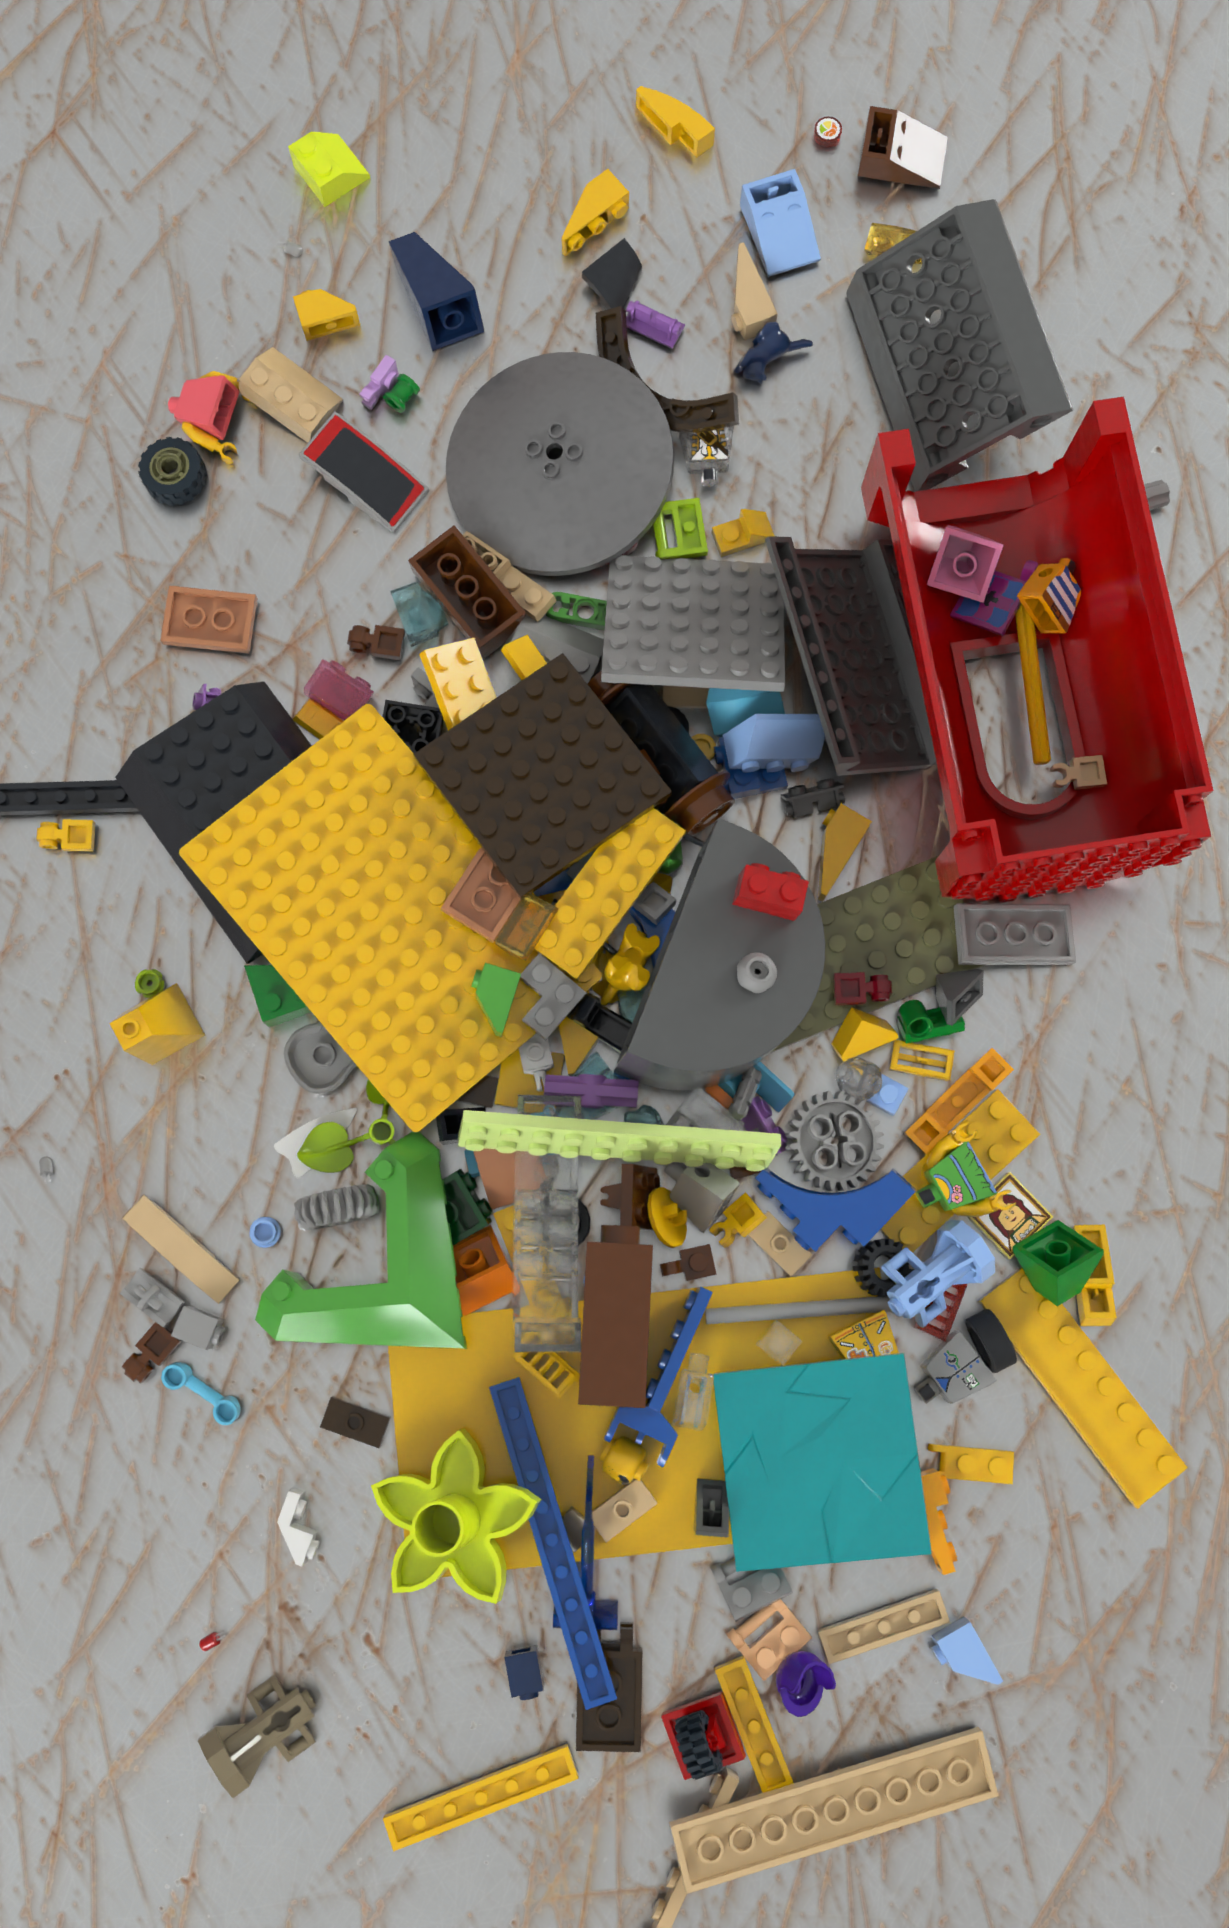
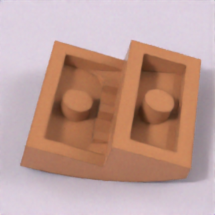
M486 1148L481 1151H474L480 1176L492 1209L550 1192L540 1156L531 1155L527 1151L500 1153L497 1149Z

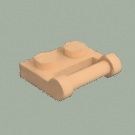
M782 1599L755 1612L736 1630L732 1628L726 1634L763 1681L778 1669V1666L786 1656L799 1651L812 1639V1636ZM778 1611L783 1617L752 1645L748 1646L744 1640Z

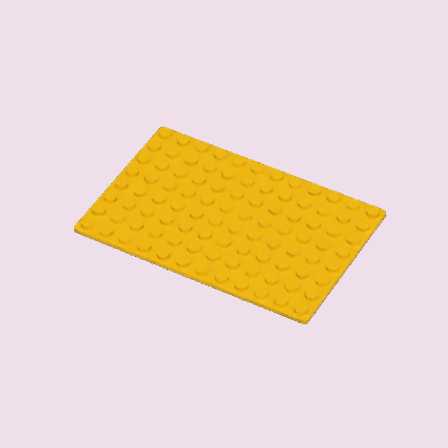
M365 704L179 850V855L411 1131L417 1133L536 1034L522 1019L539 1001L541 996L521 979L515 992L502 1037L495 1035L475 997L477 988L471 986L476 970L483 971L485 963L521 974L539 954L528 946L527 943L550 912L534 893L530 894L519 902L498 937L492 943L441 911V907L481 846L414 759V753L371 704ZM593 962L589 964L578 981L556 966L585 992L602 977L601 971Z

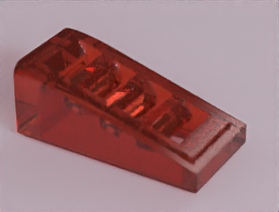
M968 1284L952 1285L951 1287L957 1289L955 1295L947 1291L943 1292L944 1297L952 1300L950 1306L946 1305L947 1309L944 1310L947 1312L946 1317L938 1315L934 1318L943 1323L941 1328L929 1323L922 1328L917 1322L914 1328L946 1342ZM933 1301L929 1305H927L925 1309L928 1308L931 1304H933Z

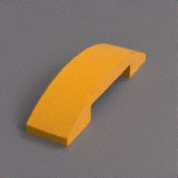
M991 1048L956 1080L904 1133L927 1155L937 1142L943 1139L960 1120L990 1091L994 1090L1014 1069Z

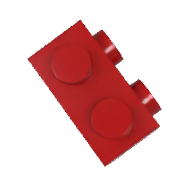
M746 864L739 874L732 905L795 921L802 913L809 881L801 879V876L797 873L785 871L781 874L769 871L770 868L763 864Z

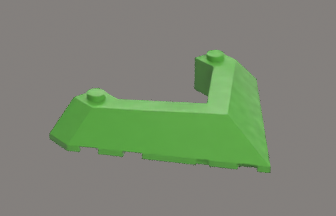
M411 1132L386 1147L364 1172L386 1192L388 1283L314 1289L299 1273L282 1269L262 1293L255 1321L275 1341L467 1349L466 1337L463 1336L461 1317L463 1316L460 1294L455 1280L457 1272L451 1229L446 1215L445 1205H447L445 1186L444 1180L441 1179L440 1150L422 1133Z

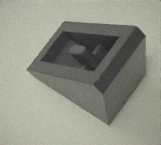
M972 969L936 975V1000L948 1025L953 1026L983 995L984 970Z
M697 1479L693 1528L695 1535L728 1537L729 1506L726 1481Z

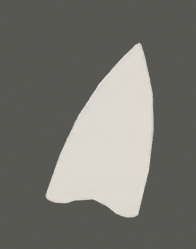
M358 1108L337 1111L314 1119L274 1144L275 1150L289 1159L292 1172L296 1178H300L311 1169L297 1157L298 1151L311 1130L325 1122L340 1124L347 1130Z

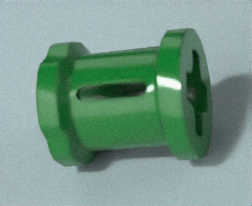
M399 374L397 377L398 382L390 392L384 393L383 399L393 410L403 413L406 410L405 405L413 395H417L420 392V388L409 376Z

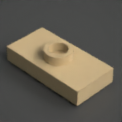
M767 1211L765 1213L767 1218L751 1231L748 1236L792 1277L813 1254L804 1249L794 1239V1236Z
M634 1479L587 1516L607 1543L658 1503L642 1480Z

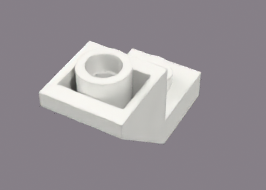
M294 1487L287 1493L277 1523L295 1564L302 1567L307 1563L308 1559H314L320 1541L315 1540L318 1533L317 1530L295 1523L296 1519L301 1520L307 1501L303 1500L306 1491Z

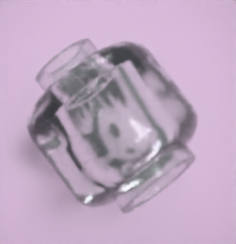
M852 1057L839 1065L836 1071V1081L839 1090L843 1091L845 1095L866 1101L880 1091L882 1087V1074L880 1068L875 1063L860 1057Z

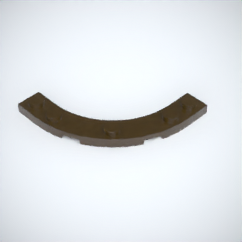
M619 306L595 313L599 357L615 362L629 370L651 390L665 413L670 431L699 433L739 425L738 396L733 392L700 400H677L666 398L652 390L640 377L631 359L627 339L626 310Z

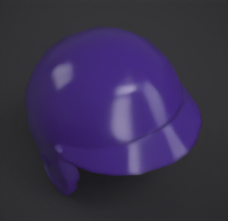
M796 1651L786 1656L778 1666L776 1673V1686L787 1711L796 1717L807 1716L815 1710L822 1698L823 1687L826 1690H832L836 1687L832 1670L816 1655L808 1651Z

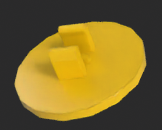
M664 1187L653 1189L647 1203L651 1226L658 1239L665 1246L670 1248L681 1246L687 1234V1210H681L678 1204L671 1200V1191Z

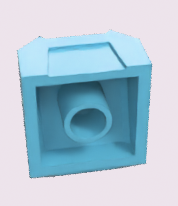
M709 688L706 704L714 735L718 737H723V734L754 714H785L780 692Z

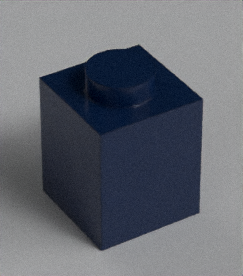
M538 1645L506 1651L504 1659L511 1698L519 1696L520 1700H530L538 1697V1692L544 1691L545 1685Z

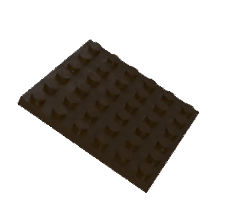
M563 653L413 754L414 759L521 901L672 795L670 788Z

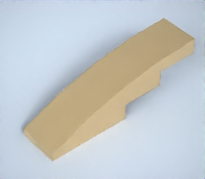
M145 1194L122 1217L154 1249L216 1303L219 1304L240 1281L239 1277L218 1261L213 1253L193 1238L188 1230Z

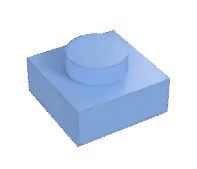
M882 1074V1081H879L881 1082L880 1088L872 1098L868 1097L866 1102L894 1116L909 1088Z

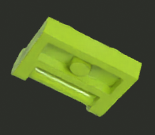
M700 498L665 502L658 518L653 523L657 545L655 557L663 560L707 556L708 548ZM672 514L677 544V547L674 548L668 547L664 516Z

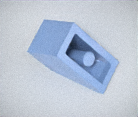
M962 1617L931 1635L936 1643L931 1648L941 1665L947 1663L954 1672L999 1685L1003 1682L975 1629L967 1618Z

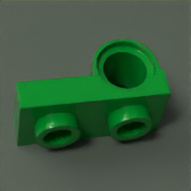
M919 1000L906 1001L898 1010L897 1025L906 1043L919 1042L929 1038L965 1031V1021L962 1016L953 1026L948 1025L940 1007L926 1010L923 1003Z

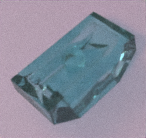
M418 581L390 591L411 647L438 637L439 631L448 625L443 609L431 594L425 592L419 586Z

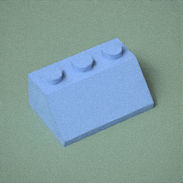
M754 714L723 734L729 769H742L744 773L759 769H767V772H776L784 768H791L792 772L808 769V764L819 759L825 740L819 714Z

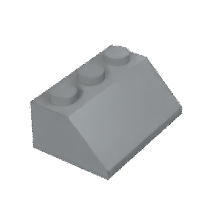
M527 615L518 625L512 641L528 635L547 663L563 653L586 683L600 672L604 639L545 615L539 622Z

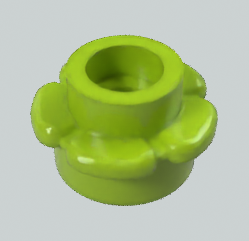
M156 969L141 971L135 980L136 991L139 994L142 993L145 998H150L163 991L165 987V981L162 980L163 975ZM148 981L153 982L151 986L147 985Z

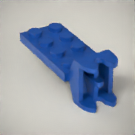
M698 1287L696 1292L690 1290L683 1305V1308L688 1310L683 1321L677 1319L670 1335L671 1338L675 1339L670 1351L667 1349L663 1350L657 1364L662 1369L658 1379L651 1378L647 1386L646 1398L648 1401L645 1404V1408L617 1407L604 1440L611 1442L620 1422L639 1431L635 1439V1443L641 1445L645 1435L664 1443L656 1462L658 1463L657 1465L664 1467L678 1434L660 1411L713 1292L703 1287Z

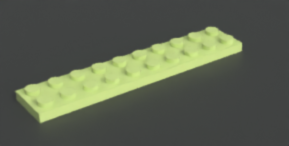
M463 1110L458 1135V1147H465L470 1151H481L484 1148L497 1149L500 1153L527 1151L535 1156L555 1153L565 1158H575L583 1155L591 1156L595 1160H607L609 1158H622L626 1162L652 1160L660 1165L679 1162L685 1163L689 1167L702 1166L703 1163H711L719 1169H730L735 1166L746 1167L749 1171H761L768 1168L780 1149L781 1134Z

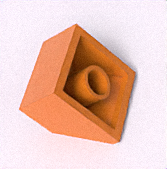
M491 1225L453 1245L457 1276H455L456 1287L459 1289L462 1314L464 1316L520 1288L512 1267Z

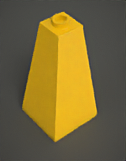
M177 983L123 1012L109 1023L123 1050L151 1065L206 1036Z

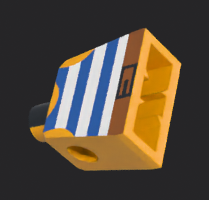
M1062 558L1058 564L1039 565L1017 595L1041 633H1067L1081 596V588L1072 576L1076 569V564L1071 559Z

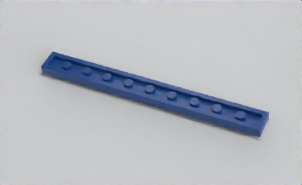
M520 1377L491 1386L489 1389L518 1486L528 1489L542 1499L529 1522L585 1709L588 1710L617 1700Z

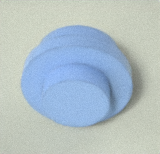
M260 1217L250 1227V1238L258 1247H271L279 1241L281 1227L271 1217Z

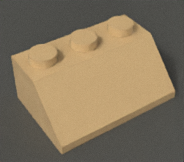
M274 347L256 357L239 379V393L307 443L343 402L340 396Z

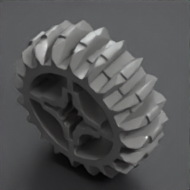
M362 1184L305 1196L294 1203L295 1220L298 1222L299 1229L307 1231L367 1219L379 1212L378 1194L375 1192V1187L369 1184Z

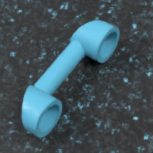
M174 1362L162 1371L161 1380L168 1389L176 1390L185 1385L214 1405L213 1417L219 1424H232L239 1417L240 1404L237 1398L230 1395L224 1397L193 1376L192 1369L186 1363Z

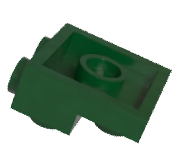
M462 1169L442 1179L444 1180L447 1205H445L447 1222L450 1223L453 1245L492 1222L490 1216L493 1214L485 1198L480 1200L474 1189L477 1188V1183L474 1177L469 1172L464 1173Z

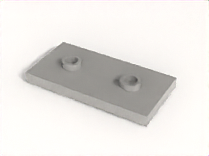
M957 903L954 905L959 965H1072L1076 963L1070 904Z

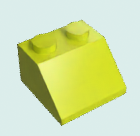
M311 131L288 146L294 168L324 207L370 178V174L339 134Z

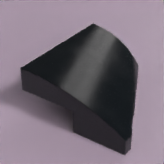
M624 238L582 271V279L599 295L600 304L606 310L619 306L624 308L627 299H630L633 292L634 283L642 272V264L633 248Z

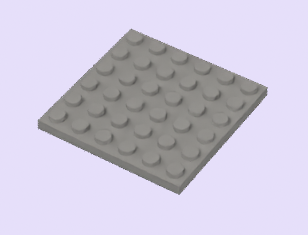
M620 555L618 558L610 561L601 682L784 692V601L772 563L685 558L661 560L654 556L638 557Z

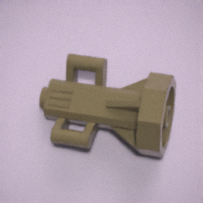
M273 1675L247 1694V1698L257 1714L254 1719L245 1724L215 1725L199 1737L198 1743L207 1762L221 1785L232 1798L250 1786L264 1754L275 1745L286 1761L290 1762L316 1742L305 1723L315 1717L312 1709L317 1706L307 1689L301 1692L296 1687L286 1695L280 1682ZM275 1691L280 1700L264 1711L259 1701ZM298 1729L302 1736L287 1747L282 1740Z

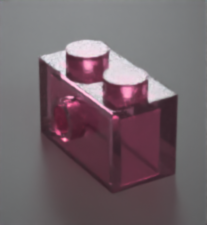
M322 659L305 685L304 695L341 719L346 720L362 706L369 704L374 691L370 689L371 685L358 676L354 679L346 674V669L336 661L331 660L329 663Z

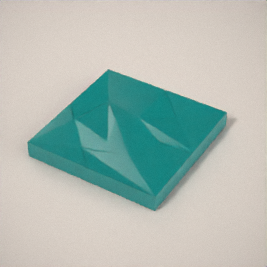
M904 1353L717 1372L713 1374L736 1572L932 1554Z

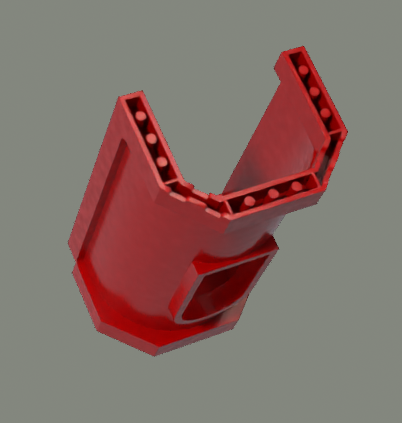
M1124 396L1093 401L1064 456L1053 463L1052 469L1042 474L1034 471L1022 476L916 492L906 491L916 465L909 429L878 433L861 491L867 521L890 528L950 827V842L935 861L942 897H951L953 900L962 898L976 899V901L999 899V903H1006L1017 900V896L1028 894L1029 898H1038L1047 894L1046 891L1057 890L1058 894L1075 891L1077 886L1086 885L1087 889H1095L1105 886L1107 881L1120 877L1130 878L1142 875L1143 870L1160 865L1171 866L1181 863L1182 858L1192 855L1191 851L1201 848V844L1211 837L1203 799L1214 790ZM948 525L1004 544L995 571L1020 579L1023 567L1028 560L1037 562L1038 566L1041 564H1058L1062 558H1068L1075 562L1076 569L1072 576L1081 588V596L1067 633H1041L1035 625L1037 649L1043 648L1067 765L1070 767L1069 761L1072 758L1102 755L1107 784L1104 787L1074 790L1073 782H1069L1065 785L1062 793L1051 801L1041 804H1024L1006 797L991 781L985 763L965 660L1020 652L1016 617H1013L1003 636L951 618L950 614L960 595L927 585L945 529Z

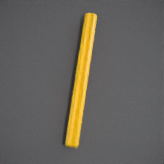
M1021 603L1015 617L1033 763L1035 765H1044L1051 761L1035 625Z

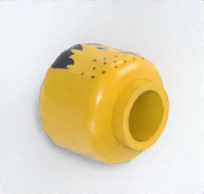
M621 1436L617 1440L612 1438L600 1457V1461L603 1462V1472L623 1485L630 1484L634 1479L640 1481L649 1467V1464L644 1462L647 1456L645 1448L625 1436Z

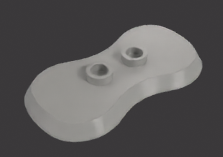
M320 1022L309 1024L296 1030L288 1039L284 1048V1060L290 1074L303 1089L312 1093H326L336 1089L346 1080L356 1066Z

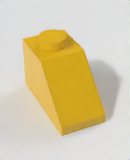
M322 289L306 290L299 295L293 296L306 341L360 326L355 305Z

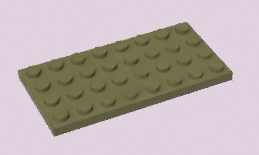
M939 855L817 904L825 936V962L820 986L812 1006L802 1022L770 1053L841 1025L851 1007L871 1013L935 987L937 974L979 969L986 966L958 964L954 905L964 902L962 899L953 900L951 897H942L935 865ZM865 972V983L870 982V976L888 975L889 980L892 981L893 994L890 995V1000L885 1002L871 1001V996L866 994V1004L835 1005L833 975L834 973Z

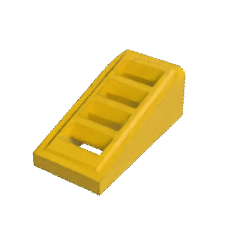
M535 1332L512 1356L559 1399L580 1376L571 1365ZM537 1344L541 1349L528 1361L525 1358L526 1355ZM547 1353L550 1358L537 1370L534 1367L535 1364ZM556 1361L560 1366L547 1379L544 1373ZM566 1370L569 1375L556 1387L553 1382Z

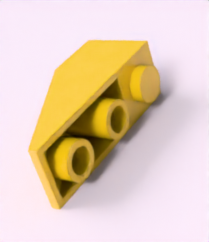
M606 169L586 184L561 238L562 254L564 256L571 251L579 250L587 239L593 235L600 234L607 224L615 218L620 219L629 209V191L609 169Z

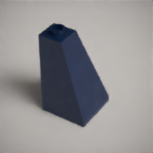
M416 232L388 241L395 266L432 351L484 332L475 288L462 274Z

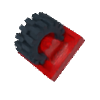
M722 1691L662 1713L661 1718L684 1780L690 1778L697 1780L722 1771L721 1768L745 1760L746 1753Z

